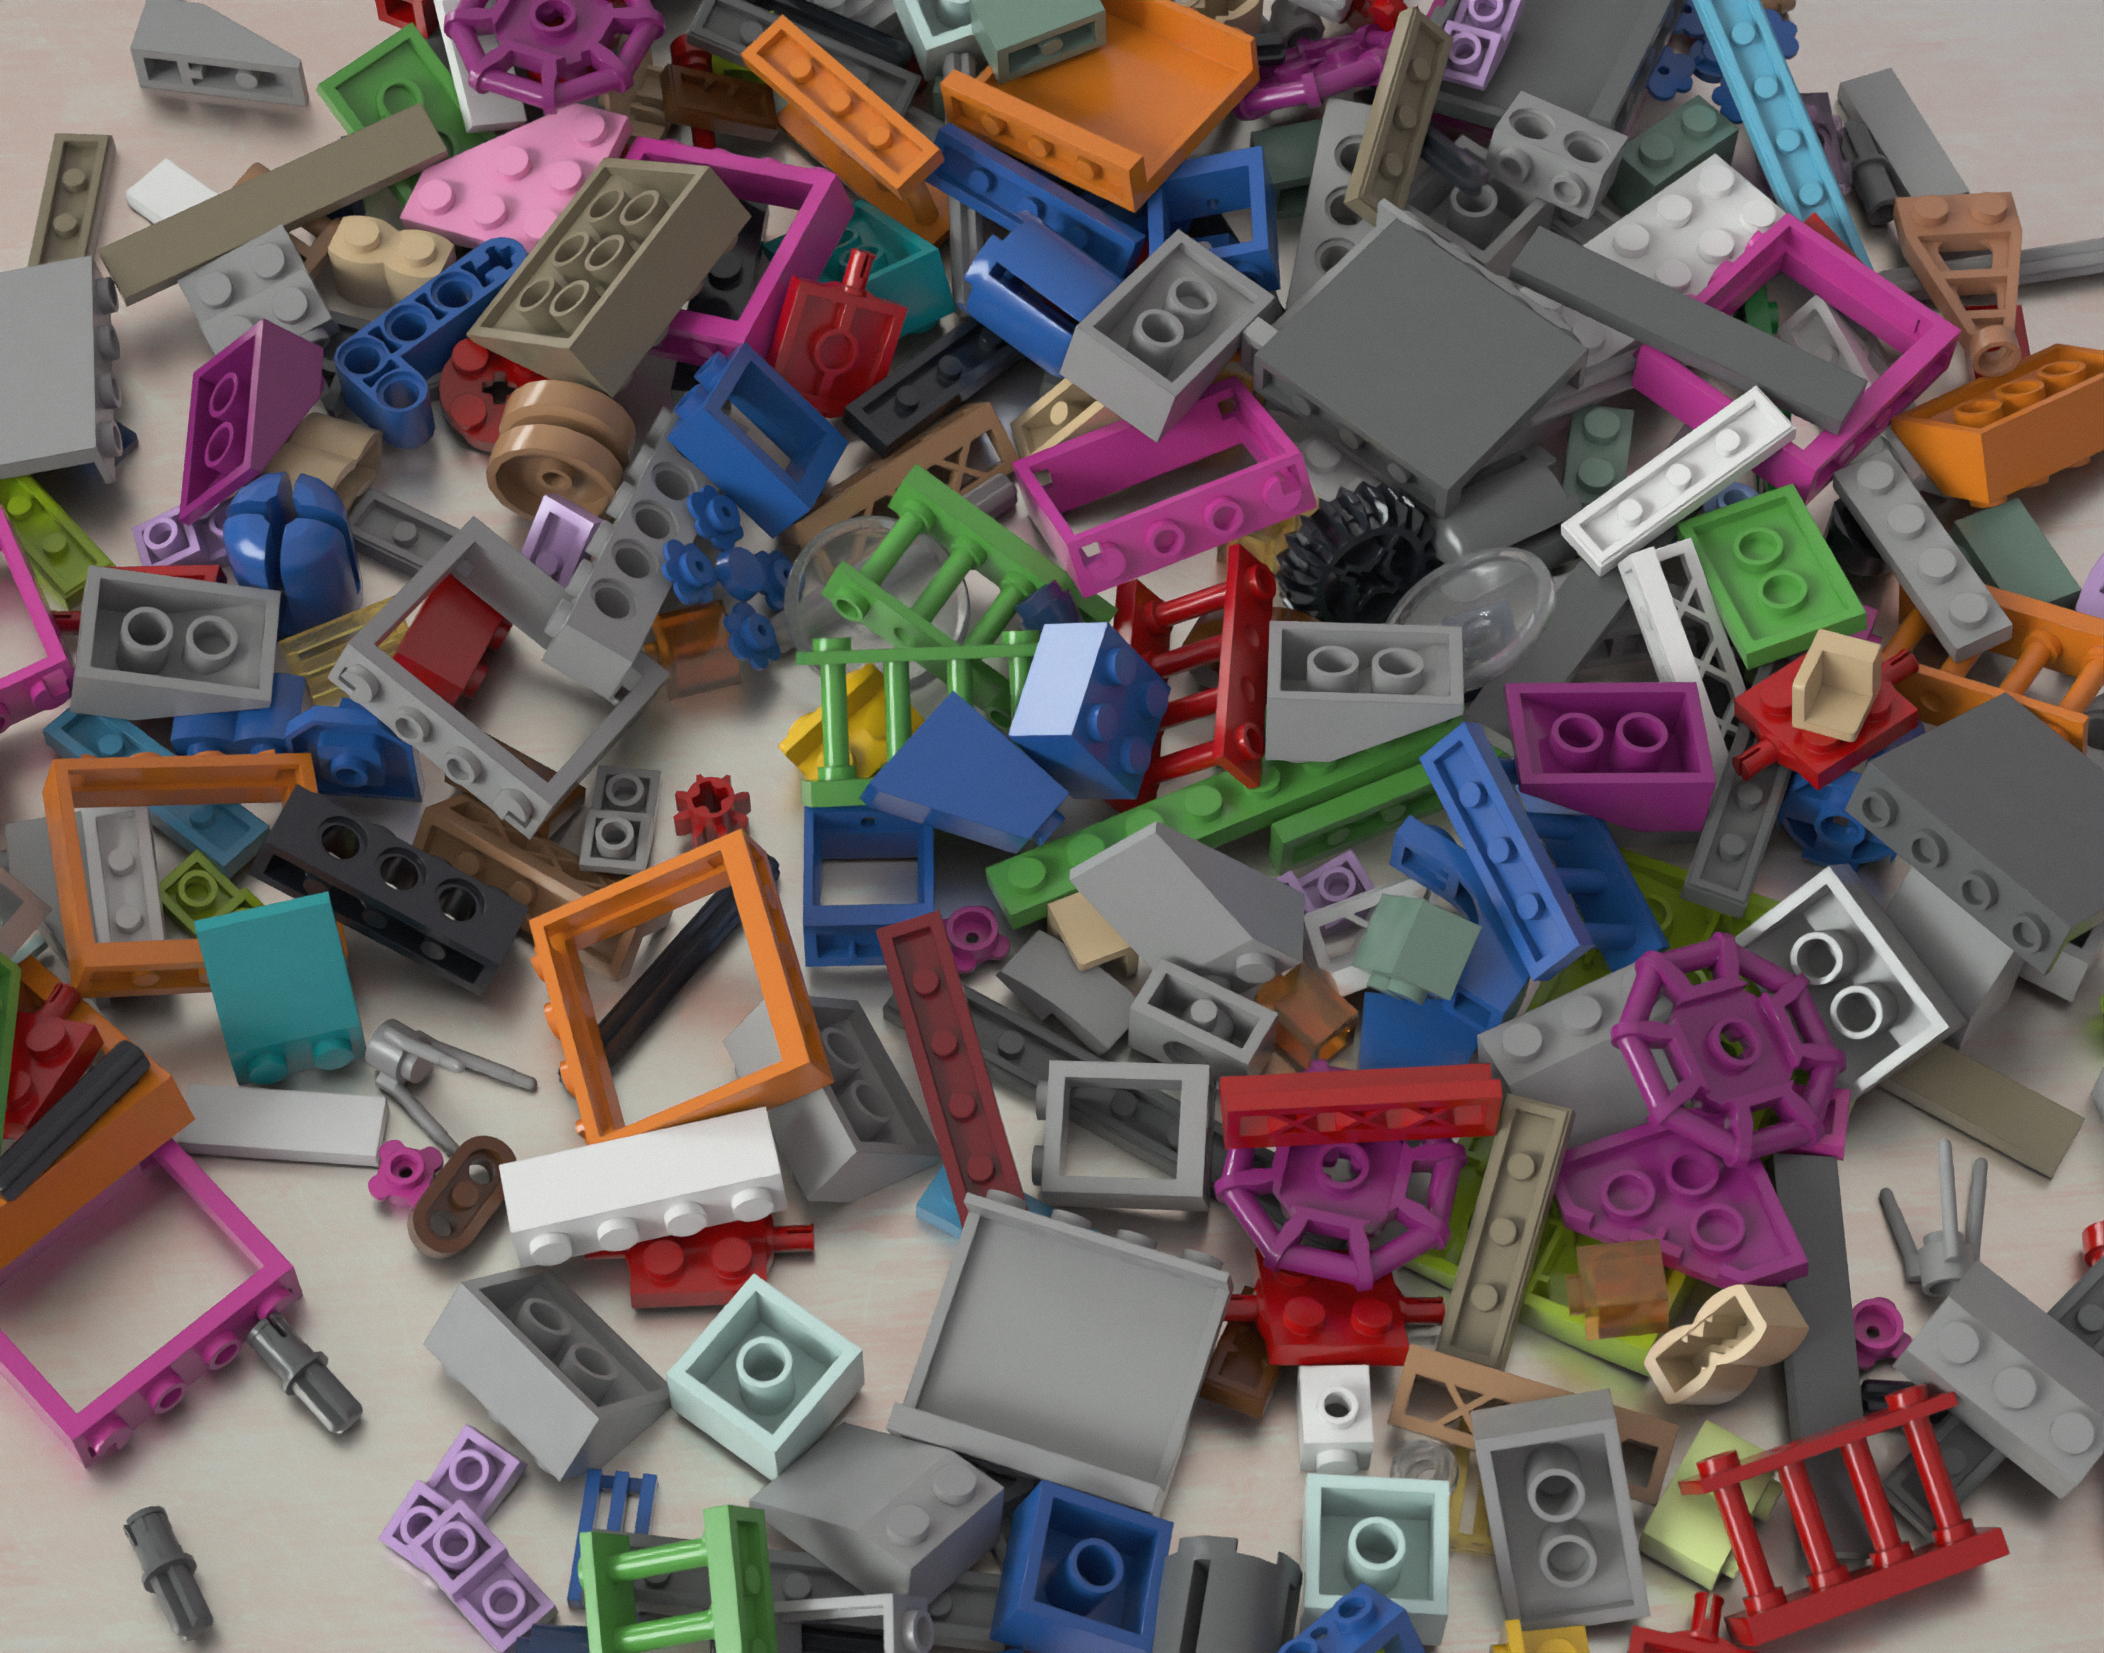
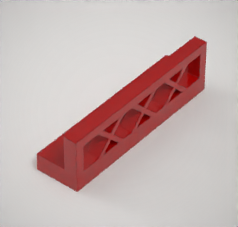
M1490 1063L1220 1077L1219 1083L1224 1150L1495 1136L1503 1098L1501 1080L1492 1079Z

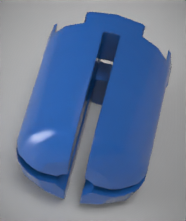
M1030 211L1018 212L1016 215L1023 219L1024 222L1014 228L1003 241L993 234L976 255L963 279L973 286L967 304L957 303V305L965 313L987 327L1053 377L1065 379L1059 373L1076 326L1124 280L1049 227Z
M286 471L264 474L240 489L226 511L227 519L223 524V542L235 585L281 591L276 642L289 646L320 643L318 635L337 628L349 616L352 622L363 602V579L347 509L338 493L319 478L304 473L298 476L293 491L289 474Z
M1919 718L1918 727L1868 758L1866 766L1869 761L1926 733L1924 725ZM1792 770L1777 815V828L1780 831L1781 824L1783 823L1789 836L1803 846L1801 854L1803 859L1823 868L1829 865L1850 864L1857 873L1859 863L1879 861L1890 854L1889 863H1891L1898 855L1844 810L1862 776L1861 773L1848 771L1818 791L1798 772ZM1841 816L1849 819L1848 825L1843 826L1834 823V817Z

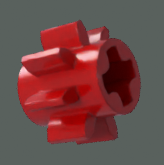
M699 774L696 775V782L691 785L688 792L676 791L675 800L679 813L673 816L675 833L677 836H685L691 833L694 849L739 829H743L750 835L749 818L746 816L751 812L749 792L734 794L730 775H725L721 779L718 777L704 778Z

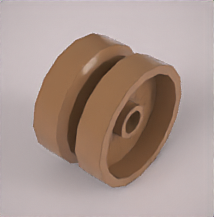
M552 379L529 382L514 390L506 403L499 426L500 436L492 449L486 469V478L490 491L502 505L530 521H534L544 495L552 493L560 494L603 520H610L611 516L605 512L619 487L624 482L623 473L630 463L637 439L635 423L626 410L604 393L579 383Z

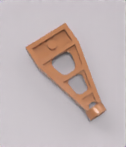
M2012 192L1896 197L1892 216L1902 254L1943 318L1962 330L1958 341L1968 357H1971L1973 368L1977 373L1986 377H1998L2011 372L2021 360V352L2015 334V320L2023 233ZM1991 250L1992 266L1991 269L1951 271L1939 252ZM1996 294L1998 309L1966 311L1959 296ZM1999 346L2000 348L1993 352L1986 351L1990 348Z

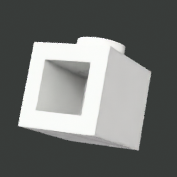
M1369 1365L1299 1366L1296 1387V1411L1300 1471H1317L1318 1474L1352 1475L1358 1470L1369 1469L1374 1445Z

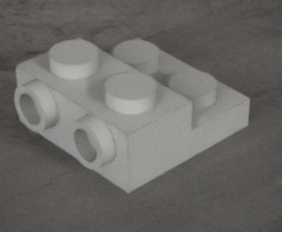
M282 224L177 280L200 323L198 325L214 355L221 352L263 318L322 348H325L330 343L329 337L341 331L291 237Z

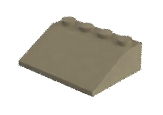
M604 157L466 335L474 343L550 380L579 383L613 398L616 393L623 390L632 381L635 368L651 347L657 345L665 338L671 321L684 304L700 292L706 275L719 258L727 254L736 245L739 232L752 216L710 166Z

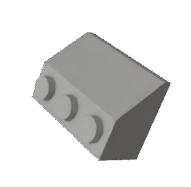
M1850 864L1827 866L1735 937L1736 943L1797 976L1802 972L1811 981L1807 988L1836 1049H1840L1846 1054L1847 1069L1839 1074L1835 1088L1850 1089V1102L1918 1060L1968 1023ZM1755 984L1762 994L1766 992L1771 996L1774 995V993ZM1786 1008L1785 1010H1786V1012H1787V1014H1788V1016H1789V1019H1790V1021H1791V1023H1792V1025H1793V1027H1794V1029H1795V1031H1796V1033H1797V1035H1798V1038H1799L1801 1044H1804V1042H1803V1040H1802V1038H1801V1036H1800V1034H1799V1032H1798V1030H1797V1027H1796V1025H1795V1023H1794V1021H1793V1019H1792V1017H1791V1015H1790L1788 1009Z
M1635 962L1477 1035L1479 1064L1490 1063L1492 1079L1501 1080L1503 1096L1501 1111L1503 1110L1507 1093L1572 1109L1576 1113L1566 1150L1649 1123L1646 1119L1650 1114L1621 1050L1612 1046L1610 1035L1611 1027L1619 1023L1635 980ZM1658 993L1649 1021L1663 1023L1670 1015L1673 1003L1661 993ZM1650 1049L1668 1089L1671 1091L1678 1085V1081L1663 1049ZM1688 1100L1683 1105L1688 1109L1695 1107L1691 1100Z
M809 996L835 1083L768 1110V1118L773 1139L776 1141L791 1169L792 1180L796 1187L804 1194L807 1201L852 1203L936 1165L942 1157L938 1143L859 1001ZM763 999L722 1041L735 1065V1073L738 1079L782 1061L766 1003Z
M1977 1259L1892 1366L1915 1385L1925 1383L1929 1394L1954 1391L1959 1405L1947 1410L2058 1498L2062 1499L2079 1485L2104 1453V1358Z
M534 1265L460 1282L423 1343L442 1363L444 1372L456 1382L463 1384L487 1408L489 1417L499 1426L508 1429L532 1453L535 1463L545 1472L554 1475L559 1481L588 1472V1468L601 1469L671 1408L667 1382L548 1266Z

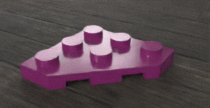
M1696 1107L1690 1109L1725 1128L1724 1114L1720 1112L1708 1114L1698 1110ZM1650 1123L1566 1150L1552 1199L1565 1228L1722 1289L1739 1284L1775 1287L1808 1276L1809 1261L1760 1158L1750 1160L1743 1169L1727 1167L1724 1164L1723 1158L1660 1124L1654 1128Z

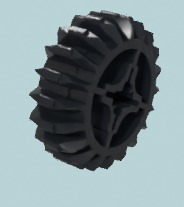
M1362 481L1354 492L1340 486L1334 500L1328 502L1319 498L1318 510L1311 516L1299 514L1302 526L1296 532L1284 534L1289 548L1276 555L1280 570L1275 574V580L1280 590L1279 596L1283 600V606L1306 613L1321 622L1394 624V616L1402 609L1413 610L1410 600L1415 594L1428 591L1424 577L1437 570L1432 558L1437 552L1430 543L1435 529L1429 523L1430 519L1409 495L1405 496L1401 491L1389 487L1384 482L1375 487Z

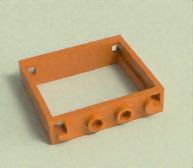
M275 749L258 754L225 755L220 751H204L193 756H161L153 752H142L130 757L96 758L90 754H82L81 758L53 759L42 795L71 985L78 990L81 999L211 993L212 990L198 939L95 943L74 808L281 802L282 808H284L296 784L313 793H318L311 753L275 754ZM336 921L347 960L348 951L343 924Z
M743 829L736 830L529 920L536 946L534 947L536 956L531 957L530 960L538 977L545 982L550 1002L544 1005L545 1017L555 1037L561 1040L566 1060L560 1062V1073L568 1092L577 1100L581 1119L576 1121L575 1128L576 1133L585 1139L586 1146L765 1106L768 1111L835 1083L767 853ZM731 886L782 1061L625 1126L578 951Z
M29 955L17 964L22 969L17 1011L34 1013L41 1009L54 990L55 985L62 981L36 958ZM83 999L75 1005L66 1019L96 1026L104 1044L91 1062L94 1066L118 1042L127 1040L133 1043ZM146 1053L144 1055L150 1062V1068L144 1076L15 1201L7 1202L0 1198V1271L195 1120L173 1077Z

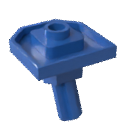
M343 697L339 707L315 705L288 721L284 737L288 753H311L319 794L422 802L425 782L419 751L411 744L405 743L398 738L391 728L359 703Z

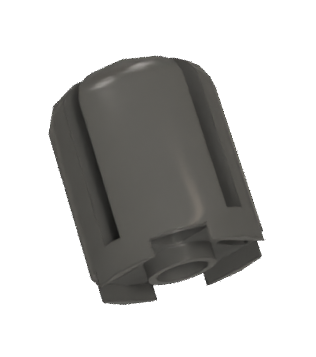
M1531 445L1481 468L1462 487L1460 503L1445 520L1432 517L1423 511L1430 519L1429 523L1435 529L1430 543L1437 552L1432 557L1437 570L1424 578L1448 601L1455 605L1476 607L1580 558L1576 555V550L1561 535V524L1581 511L1583 506L1577 492L1566 497L1559 481L1548 468L1549 465L1557 462V459L1544 448Z
M1204 1535L1180 1538L1178 1552L1166 1556L1164 1560L1152 1653H1277L1285 1643L1294 1638L1303 1572L1299 1563L1278 1551L1277 1564L1259 1557L1237 1553L1239 1539L1233 1537Z

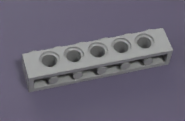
M1327 97L1285 312L1326 274L1324 269L1334 267L1374 229L1371 224L1343 204L1352 175L1344 167L1355 165L1372 105ZM1347 217L1356 224L1351 226L1342 225L1334 218ZM1267 400L1266 411L1292 442L1300 443L1313 434L1311 430Z
M664 406L645 435V438L654 443L653 446L650 447L643 443L625 474L635 480L633 485L624 481L605 512L615 518L613 523L604 519L585 552L595 557L593 562L591 563L583 559L565 588V592L574 597L572 602L569 603L562 599L543 631L553 637L541 661L606 699L611 696L633 664L673 584L662 573V564L666 562L663 555V545L671 539H676L685 546L688 543H693L697 535L695 529L696 519L691 515L687 507L688 496L694 492H699L706 485H711L717 492L719 491V488L666 439L679 416ZM729 417L743 432L747 434L749 428Z

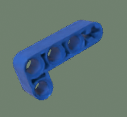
M506 237L492 238L483 242L349 337L337 348L334 356L344 403L370 428L383 431V439L395 448L412 449L427 443L431 439L436 427L426 381L444 368V365L451 358L453 348L457 343L469 338L466 335L527 257L526 249L522 244Z

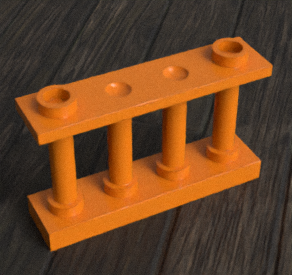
M782 14L740 54L746 66L788 102L776 115L778 127L826 169L836 173L840 181L857 196L874 205L938 248L950 237L949 199L946 193L924 180L945 161L940 148Z
M1900 583L1898 624L1901 625L1882 650L1881 664L1898 654L1902 649L1909 650V654H1911L1926 632L1934 634ZM1984 584L2013 624L2012 639L1987 650L2017 659L2000 686L1997 688L1965 678L1982 652L1957 664L1949 655L1939 670L1919 664V671L1910 675L1893 686L1894 689L1919 709L1918 718L1921 722L1937 727L2006 692L2087 756L2089 716L2084 713L2102 686H2104V619ZM2043 668L2077 678L2058 706L2024 696Z

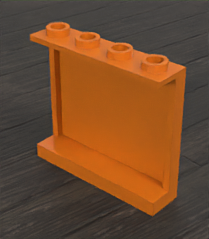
M1100 0L1106 12L1107 44L1000 85L990 66L976 79L954 69L940 83L947 124L952 123L990 146L1135 213L1260 81L1256 39L1239 28L1225 25L1200 14L1191 7L1182 6L1171 0Z

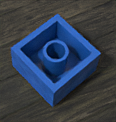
M1108 622L1044 624L1008 736L1035 763L1070 792L1069 796L1073 799H1137L1144 774L1150 765L1151 751L1162 717L1167 711L1171 687Z
M1042 1480L1014 1510L989 1639L1015 1648H1022L1024 1651L1031 1653H1152L1164 1560L1169 1555L1174 1522Z

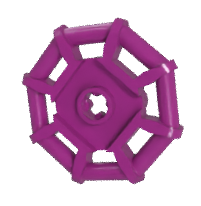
M461 0L455 10L446 14L443 28L445 35L454 41L469 73V86L477 93L486 94L492 92L542 108L544 115H557L558 108L612 91L623 94L633 87V76L654 40L661 38L665 32V18L660 12L655 10L651 0H625L628 7L615 9L610 2L609 4L607 0H497L492 9H485L489 0ZM556 16L564 17V24L548 27L541 23L542 21L552 22ZM616 33L627 34L629 37L618 56H616L607 47ZM494 34L499 46L485 54L478 36ZM592 65L597 70L583 75L587 71L588 66ZM513 66L539 73L542 76V83L508 73L507 71ZM558 77L567 79V81L559 83Z
M1366 24L1360 26L1355 33L1311 41L1309 36L1298 39L1297 46L1286 50V59L1282 65L1259 67L1260 81L1229 114L1234 113L1241 121H1251L1278 109L1308 104L1310 109L1322 106L1323 99L1351 88L1378 85L1395 29L1386 32L1377 24Z
M1722 932L1714 933L1710 940L1662 953L1649 950L1636 960L1635 980L1619 1023L1611 1027L1610 1035L1612 1046L1620 1049L1650 1113L1646 1119L1654 1128L1660 1124L1722 1157L1727 1167L1739 1169L1745 1168L1750 1160L1797 1146L1812 1148L1824 1137L1823 1121L1838 1076L1847 1069L1846 1054L1844 1051L1836 1049L1807 988L1811 981L1802 972L1797 976L1737 944L1732 934ZM1708 968L1712 972L1713 980L1693 986L1685 974ZM1739 975L1774 993V995L1771 996L1764 992L1761 996L1757 997L1744 990L1749 983L1741 980ZM1658 993H1661L1673 1003L1670 1015L1663 1023L1649 1021ZM1786 1008L1788 1009L1804 1044H1801L1798 1035L1785 1010ZM1724 1033L1729 1042H1740L1744 1051L1737 1056V1059L1725 1052L1720 1043L1722 1041L1720 1034ZM1650 1049H1663L1678 1081V1085L1671 1091H1669ZM1795 1068L1805 1070L1810 1075L1803 1097H1800L1791 1089L1794 1080L1790 1081ZM1688 1100H1691L1693 1105L1704 1113L1714 1114L1720 1112L1724 1114L1725 1128L1683 1105ZM1772 1107L1782 1123L1753 1131L1751 1113Z
M1326 1059L1311 1060L1310 1068L1301 1073L1344 1071L1349 1069L1327 1065ZM1452 1138L1420 1140L1422 1145L1410 1148L1405 1140L1403 1145L1400 1141L1276 1147L1272 1168H1252L1256 1148L1228 1149L1222 1177L1215 1182L1214 1189L1216 1199L1228 1205L1264 1256V1267L1274 1273L1285 1269L1355 1285L1357 1291L1373 1289V1282L1431 1249H1444L1452 1238L1449 1222L1460 1170L1467 1165L1468 1159L1465 1147L1462 1144L1455 1143ZM1338 1159H1346L1351 1161V1171L1360 1175L1356 1179H1350L1345 1183L1332 1180L1331 1175L1323 1171V1167L1333 1168L1337 1164ZM1411 1173L1432 1174L1425 1207L1406 1197ZM1272 1192L1280 1202L1282 1214L1288 1219L1280 1232L1255 1197ZM1396 1219L1409 1230L1372 1252L1369 1251V1241L1367 1238L1379 1235L1385 1229L1386 1224ZM1306 1232L1348 1241V1255L1300 1245Z

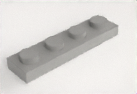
M1888 448L1833 472V489L1955 664L2012 639V622Z

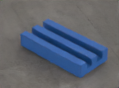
M588 1468L567 1596L570 1609L586 1610L585 1605H582L581 1602L582 1586L578 1578V1561L581 1556L579 1533L589 1532L591 1528L596 1529L602 1492L612 1493L606 1530L622 1532L628 1494L640 1495L634 1533L651 1535L659 1485L656 1474L643 1473V1478L630 1477V1472L616 1471L615 1476L603 1475L602 1469Z

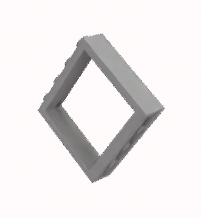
M473 516L347 643L327 678L350 696L349 699L362 705L391 728L398 738L405 743L411 744L441 768L453 782L466 788L491 808L501 820H506L530 840L648 708L671 673L640 649L633 664L607 699L616 708L547 783L378 647L451 574L542 648L547 650L553 637L543 632L549 619L562 599L571 603L574 597L565 592V588Z

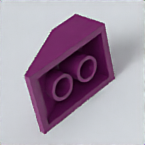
M263 318L193 373L179 522L190 526L263 471L319 400L325 385V379L322 375L324 348Z
M1697 682L1505 683V704L1519 791L1521 793L1637 832L1703 830L1716 779Z

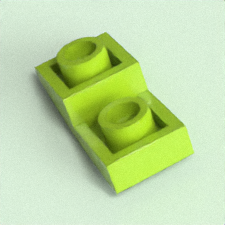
M198 849L160 881L163 912L193 939H198L194 921L264 906L246 886L239 890Z

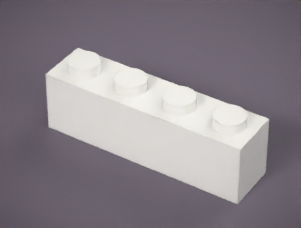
M766 1106L499 1165L510 1231L521 1268L534 1265L554 1266L565 1262L570 1257L602 1250L622 1251L634 1246L638 1242L670 1235L689 1236L698 1233L706 1227L737 1220L745 1222L757 1221L765 1218L770 1213L788 1209Z

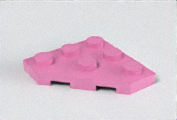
M579 103L568 105L557 110V115L541 117L424 169L400 216V220L405 230L414 229L433 232L448 239L451 243L472 249L492 238H512L522 244L528 256L604 157H620L633 130L628 116Z

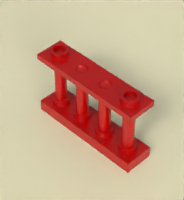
M1240 543L1229 546L1227 580L1225 582L1165 602L1138 579L1117 585L1115 607L1119 610L1114 615L1113 628L1166 683H1168L1169 677L1220 661L1219 683L1217 687L1168 702L1167 711L1162 717L1151 751L1150 765L1144 774L1137 799H1102L1118 813H1123L1157 799V790L1161 783L1218 765L1223 767L1248 789L1260 786L1262 757L1265 754L1263 734L1268 678L1270 621H1272L1276 581L1275 574L1270 568L1260 562ZM1224 609L1223 631L1221 634L1169 651L1170 635L1174 625ZM1216 714L1214 740L1160 757L1161 740L1164 730Z
M1925 1383L1907 1387L1885 1396L1888 1405L1886 1409L1740 1460L1736 1450L1704 1458L1696 1462L1698 1475L1677 1482L1681 1495H1701L1713 1492L1748 1594V1596L1742 1598L1745 1610L1723 1617L1733 1645L1758 1646L2010 1554L2001 1527H1975L1972 1518L1964 1519L1929 1415L1959 1405L1954 1391L1929 1394ZM1902 1425L1937 1525V1528L1931 1530L1934 1542L1915 1549L1911 1548L1909 1541H1901L1866 1437ZM1838 1447L1841 1450L1875 1549L1868 1553L1872 1564L1851 1572L1848 1571L1846 1563H1838L1803 1459ZM1775 1469L1777 1470L1812 1572L1805 1576L1809 1587L1785 1595L1783 1586L1775 1587L1740 1485L1741 1481Z

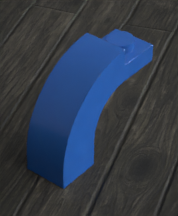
M1409 815L1395 833L1389 865L1445 899L1458 910L1464 919L1482 927L1451 1000L1443 999L1441 1008L1483 1033L1515 1018L1525 999L1531 977L1466 850L1456 844L1454 838L1444 829L1436 825H1425Z

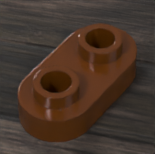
M476 1136L465 1141L452 1154L415 1203L408 1216V1234L412 1243L420 1252L432 1258L447 1259L460 1254L473 1242L505 1199L499 1165L517 1161L515 1154L506 1143L492 1136ZM471 1165L483 1166L488 1171V1184H478L472 1180L469 1174ZM431 1217H444L451 1226L450 1235H437L431 1228Z

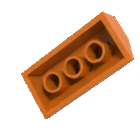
M2056 343L2021 359L2017 367L2005 375L1998 377L1983 376L1890 418L1892 431L1944 496L1970 500V505L1978 508L2001 505L2007 501V495L2022 488L2041 486L2049 481L2050 475L2065 468L2086 465L2091 461L2090 456L2104 450V350Z

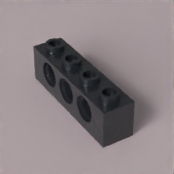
M298 784L293 789L248 872L254 878L294 899L328 891L336 921L480 997L500 969L529 910L528 906L514 900L504 890L482 883L454 868L446 859L420 850L396 837L386 827L372 824L341 808L331 798L323 794L313 793ZM328 852L335 854L339 858L333 857ZM387 883L393 885L397 889L390 887ZM445 914L450 915V916L453 917L455 920L450 919V918L447 917Z

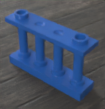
M948 123L938 129L934 144L940 148L945 161L924 180L925 182L1011 232L1024 222L1016 214L1028 210L1121 279L1125 280L1133 273L1144 242L1149 238L1147 201L1134 213L990 146L952 123ZM1055 180L1056 182H1058V183H1060V184H1062V185L1068 187V189L1071 190L1073 193H1071L1070 191L1066 190L1065 188L1059 186L1058 184H1056V183H1054V182H1052V181ZM1193 219L1170 223L1171 235L1178 229L1187 235Z
M1464 721L1419 758L1532 981H1549L1590 949H1599L1611 973L1636 962L1646 951L1653 950L1662 953L1670 948L1604 820L1521 793L1519 791L1514 757H1497L1480 723ZM1512 785L1515 786V788H1516V790H1517V792H1518V794H1519V796H1520L1522 802L1524 803V805H1525V807H1526V809H1527L1528 812H1526L1525 809H1524V807L1522 806V804H1521V802H1520V800H1519V798H1518V796H1517V794H1516V792H1515V790H1514V788H1513ZM1540 839L1543 840V842H1544V844H1545L1547 850L1549 851V853H1550V855H1551V857H1552V859H1553V861H1554L1556 867H1554V865H1553V863H1552L1550 857L1548 856V854H1547V852H1546V850H1545V848H1544V846H1543V844H1542V842H1541ZM1569 894H1571L1573 900L1575 901V903H1576V905H1577V907H1578V909H1579V911H1580V913H1581V915H1582V917H1583L1585 923H1583V921H1582V919H1581V917H1580V915H1579V913H1578L1576 907L1574 906V904H1573V902H1572V900H1571Z

